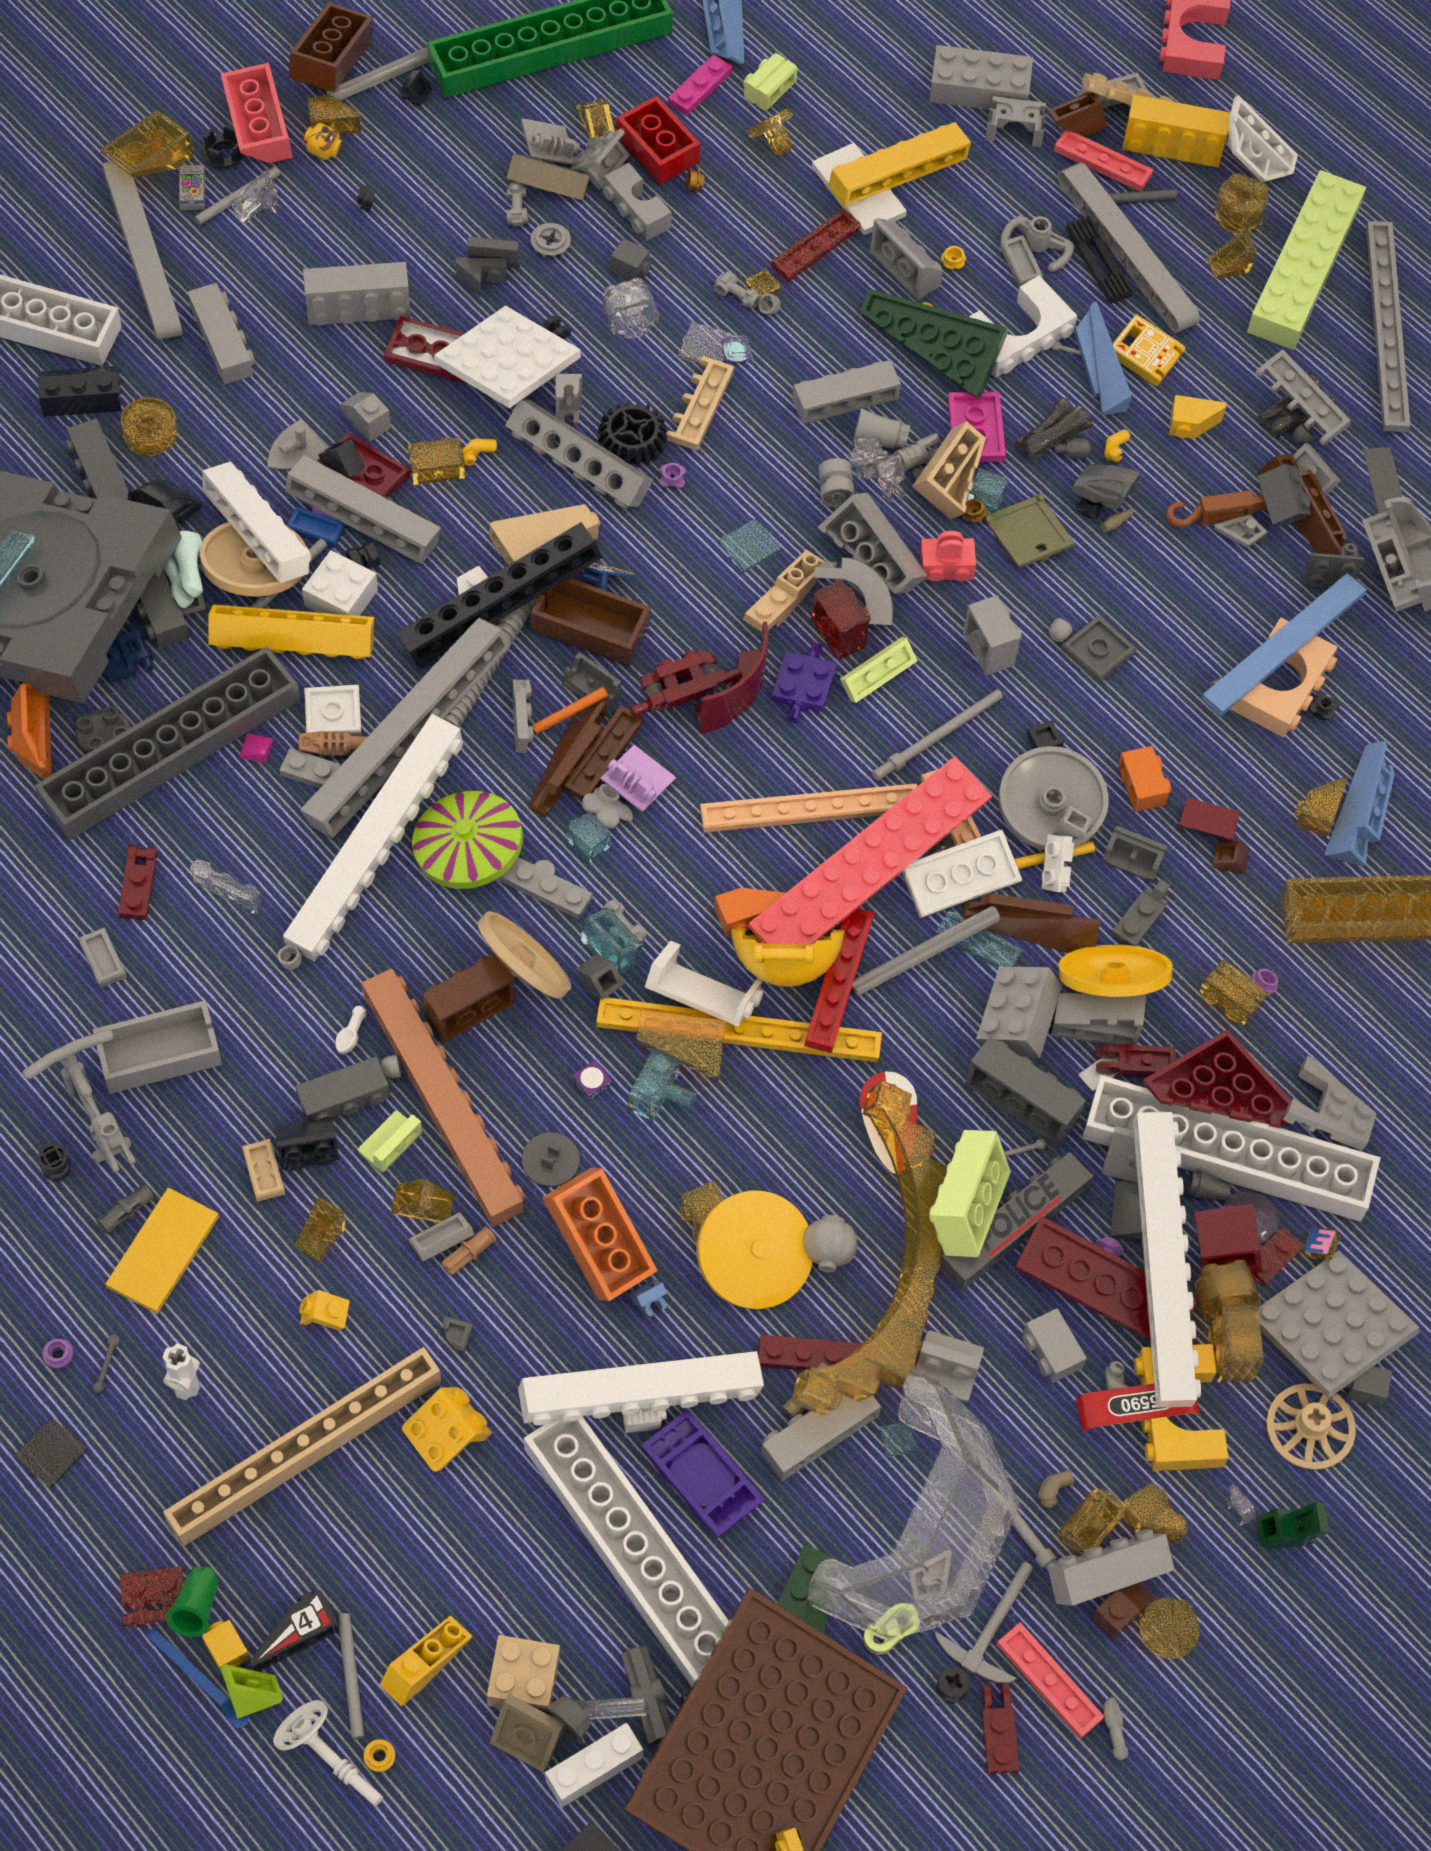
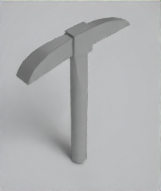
M1023 1562L972 1650H964L935 1631V1636L943 1650L960 1664L961 1668L995 1684H1011L1016 1681V1677L983 1661V1654L1033 1570L1029 1563Z

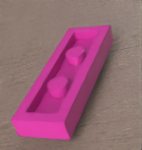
M713 54L668 97V104L688 116L732 74L733 66Z

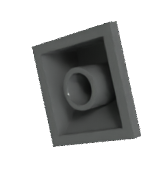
M1115 1181L1111 1238L1143 1242L1139 1190L1136 1183Z

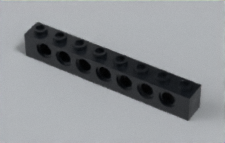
M582 522L401 629L397 634L418 668L447 652L478 618L493 624L603 557L595 540Z

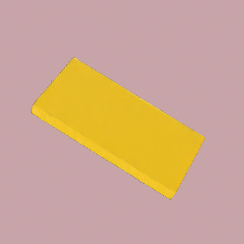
M167 1188L106 1282V1288L158 1314L215 1225L219 1214Z

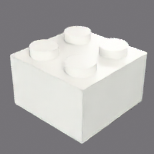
M330 550L302 588L304 606L316 613L360 616L378 591L377 575L375 572Z

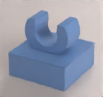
M652 1280L629 1293L633 1303L642 1307L643 1312L650 1317L653 1315L650 1309L652 1302L657 1301L661 1309L667 1308L666 1301L661 1297L667 1294L663 1283L657 1280Z

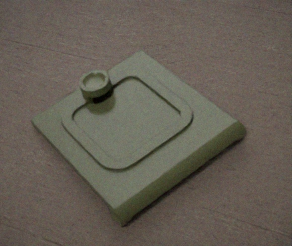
M1042 493L983 517L984 522L1018 568L1036 561H1046L1049 556L1075 546L1073 539L1046 504ZM1038 546H1045V549H1044V548L1036 549V547H1038Z

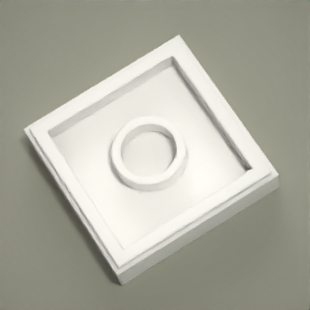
M359 685L304 688L306 733L333 731L348 732L350 736H362Z

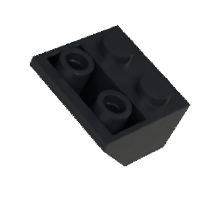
M332 1117L274 1127L282 1170L296 1171L304 1168V1166L313 1164L325 1166L339 1160Z

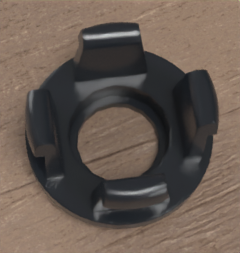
M225 125L223 134L215 135L212 129H208L204 134L203 140L205 145L203 153L205 160L210 165L217 168H230L237 165L243 159L244 154L240 153L234 127ZM222 148L232 150L231 157L223 158L218 150Z

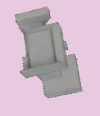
M992 96L985 140L995 141L997 128H1003L1009 122H1020L1026 126L1028 132H1033L1032 147L1041 148L1044 135L1046 103Z

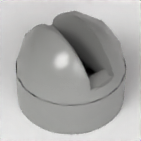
M766 293L759 299L758 306L762 313L772 315L776 314L781 308V302L776 295Z
M1056 618L1050 626L1049 634L1054 641L1061 642L1070 636L1073 629L1065 620Z
M287 945L278 952V960L285 969L294 970L301 965L302 955L296 946Z
M398 1054L387 1056L381 1061L380 1065L385 1077H402Z

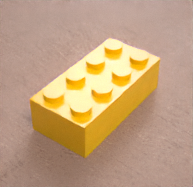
M1133 95L1122 150L1219 167L1231 113Z

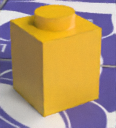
M230 1620L224 1623L218 1621L212 1624L207 1632L202 1635L203 1641L221 1674V1667L224 1664L238 1667L250 1660L248 1651Z

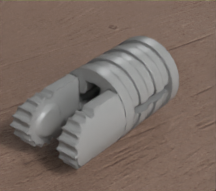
M931 434L907 447L901 448V450H896L894 458L898 468L902 472H907L909 469L929 462L938 448L931 449L930 451H926L925 448L939 441L938 434Z

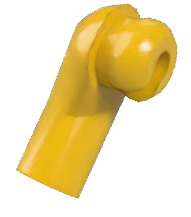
M1123 429L1107 438L1104 455L1108 461L1118 462L1122 459V456L1119 454L1123 452L1119 449V445L1130 440V434L1127 430Z
M472 439L461 450L460 458L465 465L471 466L475 464L476 456L480 452L496 451V440Z

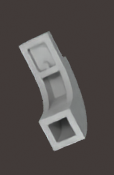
M845 557L842 558V568H837V562H821V567H815L814 578L844 579L860 588L866 601L865 624H893L891 593L883 578L872 567L859 560Z

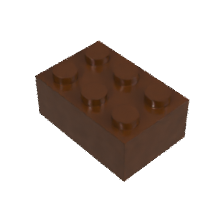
M495 954L489 957L484 956L477 960L472 967L456 971L450 979L441 984L431 985L423 993L425 1019L441 1043L444 1044L514 1005V977Z

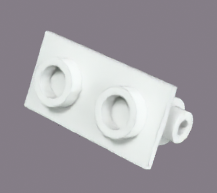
M1048 834L1041 889L1066 892L1067 887H1070L1071 867L1064 866V861L1072 862L1075 845L1072 842L1073 837Z

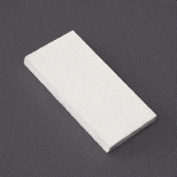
M852 143L812 161V168L862 234L867 235L873 232V224L876 218L895 222L906 217L907 211L890 189L845 207L841 204L828 187L832 169L836 166L855 161L859 157H865L856 144Z
M1003 830L918 859L902 872L920 918L1022 881Z

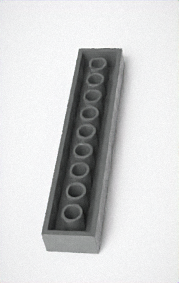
M266 646L34 785L38 800L68 841L299 702L298 684Z

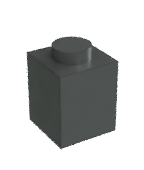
M623 238L611 254L610 271L637 284L642 276L645 277L651 268V263L649 262L650 251Z
M599 954L594 955L575 969L586 992L602 1000L624 985L614 962Z
M1373 1366L1345 1386V1388H1348L1347 1399L1382 1407L1388 1398L1392 1371Z

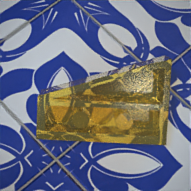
M640 1011L637 1044L664 1057L673 1059L719 1082L726 1020Z

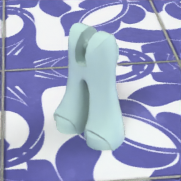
M180 531L182 539L163 570L170 580L172 597L180 607L187 608L194 601V597H198L203 592L197 565L202 540L200 535L195 532Z

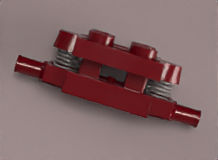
M696 650L689 651L681 656L682 659L672 661V659L663 660L657 664L655 670L640 678L642 691L646 690L649 697L644 702L631 705V714L635 717L636 715L658 709L664 711L709 695L715 689L728 685L732 681L742 679V672L740 668L726 673L724 670L716 671L717 669L714 666L717 660L712 652L706 653V650L699 653ZM683 680H686V681H687V682H684V683H682V684H678V682H680V681H683Z

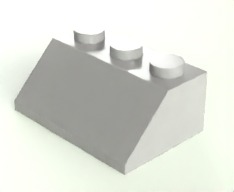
M876 218L873 224L870 253L917 301L939 288L943 275L940 264L933 261L926 254L924 248L921 245H917L909 233L896 222Z

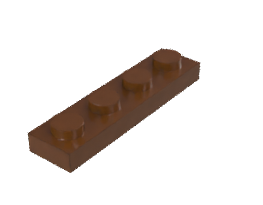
M621 705L564 783L563 791L580 800H583L586 794L593 793L602 782L600 778L609 770L607 768L609 763L613 759L616 761L619 759L644 724V717L640 715L633 717L631 711Z

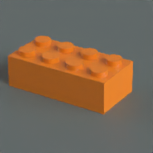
M589 1168L542 1197L598 1300L611 1301L658 1271L602 1168Z

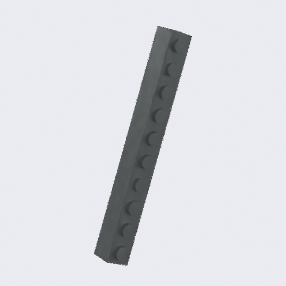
M97 418L67 428L69 439H66L65 443L69 454H75L77 458L74 460V464L78 474H84L85 479L82 482L87 495L92 494L94 499H98L100 494L127 500L129 491ZM162 571L159 578L151 577L138 599L139 603L136 604L140 618H146L148 622L145 625L150 640L155 639L158 648L189 638L187 623L178 603L172 597L171 587L164 571Z

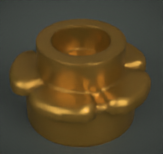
M700 169L688 171L685 182L686 190H691L693 193H696L698 189L702 190L705 177L700 173Z
M980 499L966 501V512L962 514L965 521L978 523L983 520V517L987 516V507H984V503Z

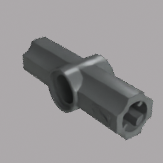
M647 1646L635 1647L621 1654L630 1684L629 1693L636 1714L639 1713L648 1745H659L671 1725L665 1707L667 1705L666 1697L660 1679L656 1678Z

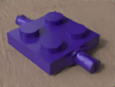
M812 642L808 655L787 651L785 653L771 698L774 702L783 703L791 707L787 720L791 723L792 720L793 723L798 722L801 710L811 709L824 712L838 669V662L819 658L822 649L820 643H817L816 646V642Z

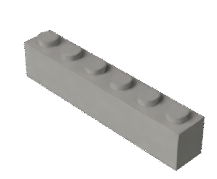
M303 455L287 475L285 492L311 506L313 504L316 505L317 509L420 564L425 561L437 546L441 527L320 464L318 461Z

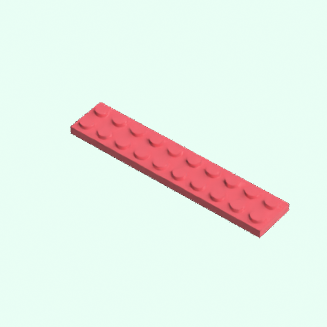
M954 756L754 918L748 927L765 944L815 943L991 800L992 795Z

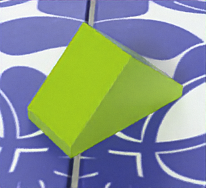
M226 1664L221 1667L238 1719L279 1704L284 1699L276 1675Z

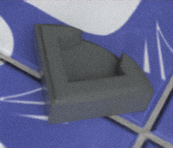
M444 1316L443 1329L447 1342L453 1349L465 1354L473 1330V1324Z

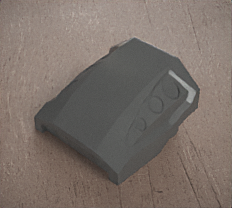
M1090 464L1078 477L1071 491L1094 503L1101 502L1107 508L1118 509L1123 504L1124 499L1128 497L1132 488L1138 484L1141 473L1119 466Z

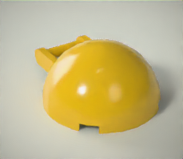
M746 928L731 929L733 946L738 958L746 969L764 982L784 987L801 986L816 980L828 971L838 957L844 937L843 930L833 929L831 936H823L813 944H765L756 935H745Z

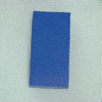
M296 506L286 525L300 537L315 542L323 539L327 546L336 548L346 528L345 523L319 515Z

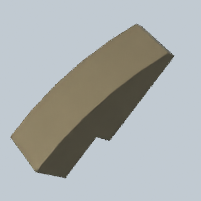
M513 154L507 174V179L584 200L590 175L521 154Z

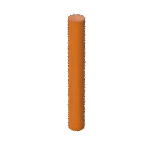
M605 687L597 689L533 724L536 734H539L606 698L609 695Z

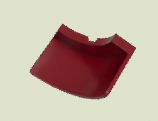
M767 621L763 622L760 649L738 652V668H740L743 678L733 681L730 687L722 692L703 697L701 704L695 705V714L700 734L729 725L743 711L746 712L756 700L765 675L768 646Z

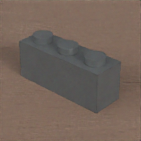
M377 1056L295 1086L297 1099L306 1121L329 1117L335 1118L340 1115L348 1116L357 1112L359 1108L367 1105L375 1106L381 1104L386 1098L390 1097L389 1084Z

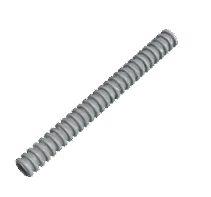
M538 597L498 620L496 626L502 629L510 647L511 643L515 640V636L519 634V630L522 629L523 624L527 621V617L530 616ZM507 650L443 720L460 728L464 723V719L467 718L468 713L472 710V706L475 705L476 700L480 697V693L483 692L484 687L488 684L492 674L499 666L500 661L503 660Z

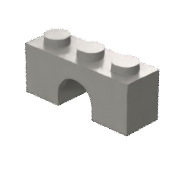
M630 163L604 175L603 193L606 199L616 205L620 215L628 219L637 234H640L648 241L671 228L672 212L658 196L650 200L637 199L643 195V178Z

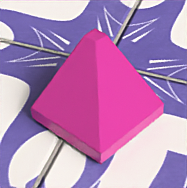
M247 733L240 758L267 763L274 739Z

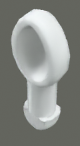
M356 1006L353 1009L348 1026L338 1033L335 1041L338 1053L346 1054L357 1045V1032L362 1020L367 1015V1011L363 1006Z

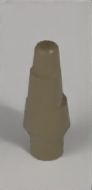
M1129 508L1109 516L1100 525L1102 531L1107 533L1110 530L1117 529L1134 514V511Z

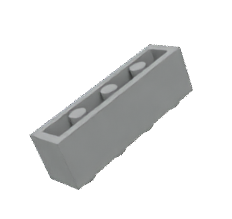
M217 283L188 291L191 311L223 384L253 376L252 365L255 364V359L251 349L246 350L244 346L247 343L243 331L237 330L238 321L234 311H229L228 309L230 305L226 292H221Z
M891 360L875 362L869 366L852 368L846 372L834 375L828 374L823 378L811 381L806 380L795 384L792 401L802 424L860 410L861 408L898 400L901 383Z
M860 1378L853 1383L850 1381L845 1382L836 1390V1395L830 1399L826 1397L820 1399L812 1406V1411L804 1416L802 1413L796 1415L788 1422L787 1428L781 1432L775 1430L763 1439L764 1443L762 1444L761 1454L782 1482L879 1416L881 1406Z
M1153 1529L1141 1530L1135 1533V1538L1129 1540L1127 1538L1115 1539L1109 1542V1547L1103 1549L1100 1546L1084 1550L1085 1555L1076 1558L1075 1555L1058 1559L1059 1564L1048 1567L1056 1604L1073 1606L1173 1571L1174 1566L1166 1534L1153 1533Z

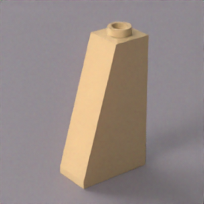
M586 504L494 521L489 523L490 539L507 565H510L582 522L595 540L598 538L600 521L596 513L590 512Z

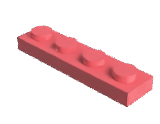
M1065 129L1054 146V152L1077 163L1082 162L1088 168L1139 192L1143 190L1153 173V169Z
M1021 1622L997 1642L996 1645L1079 1739H1082L1104 1719V1715Z

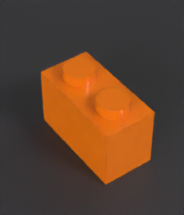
M1153 746L1122 752L1118 769L1134 812L1164 806L1168 795L1171 794V785L1168 778L1163 776L1162 761L1160 756L1155 754Z

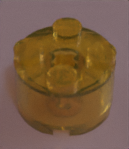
M1239 173L1233 174L1221 185L1214 209V215L1219 220L1218 224L1224 230L1234 234H1244L1245 231L1251 229L1255 231L1262 224L1268 204L1267 185Z
M1236 1260L1231 1264L1221 1266L1208 1264L1201 1269L1202 1274L1194 1282L1203 1317L1205 1320L1210 1318L1212 1323L1225 1324L1243 1319L1242 1313L1250 1309L1252 1314L1260 1307V1297L1251 1269L1247 1266L1245 1260Z

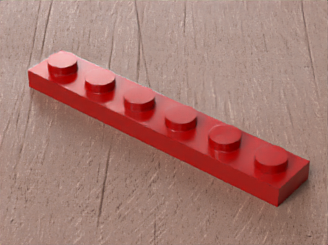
M857 908L843 920L840 930L844 931L843 944L837 959L826 972L804 1046L832 1053L874 919V912Z

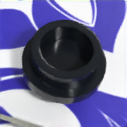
M366 184L365 188H360L356 203L361 204L360 209L362 210L365 208L371 209L375 189L370 188V185Z

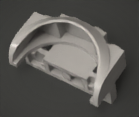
M1397 497L1385 500L1384 503L1387 511L1364 519L1362 522L1395 610L1397 612L1422 603L1424 611L1431 610V525L1414 506L1410 498Z

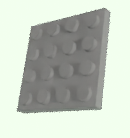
M1340 1251L1334 1253L1250 1313V1320L1328 1398L1419 1334V1326Z

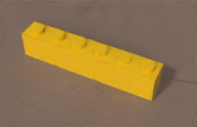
M956 122L946 126L943 125L936 130L919 134L915 138L901 141L889 148L880 149L868 156L859 157L855 161L836 166L832 169L828 187L845 207L966 160L971 141Z
M213 605L209 613L208 645H216V647L221 649L243 647L244 650L255 651L267 646L274 653L295 651L301 655L321 653L327 657L347 655L354 659L370 657L373 650L374 617Z

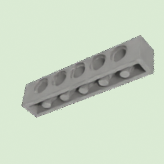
M520 400L505 425L512 430L511 434L521 441L528 440L533 444L532 448L543 455L546 453L554 457L552 461L563 468L569 467L574 471L573 475L585 482L589 480L595 484L593 487L595 490L604 495L609 493L615 497L614 502L623 508L639 507L653 482L652 478L531 400ZM538 422L540 430L538 434H535L534 426ZM557 435L560 437V445L558 448H556L554 444V440ZM577 449L581 452L579 461L575 459ZM598 462H600L602 466V470L599 475L596 473L595 470L596 464ZM619 475L622 478V486L620 488L616 485V479Z

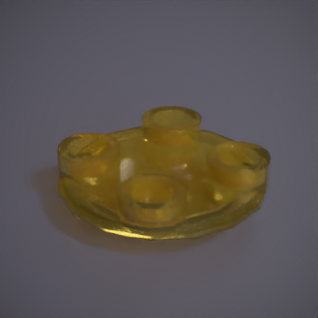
M1161 1598L1153 1601L1144 1609L1140 1619V1634L1144 1644L1154 1654L1163 1658L1177 1659L1187 1655L1198 1644L1200 1626L1189 1602L1176 1598Z

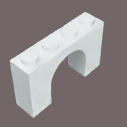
M1040 276L1020 286L1017 304L1032 318L1037 328L1023 336L1007 334L991 372L995 378L1003 373H1009L1021 362L1029 361L1036 353L1049 349L1053 346L1055 340L1068 338L1075 330L1077 315ZM980 310L969 316L991 323Z

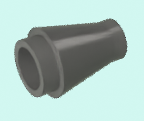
M1200 1170L1198 1172H1190L1185 1187V1192L1190 1194L1192 1198L1227 1201L1231 1190L1229 1184L1223 1183Z

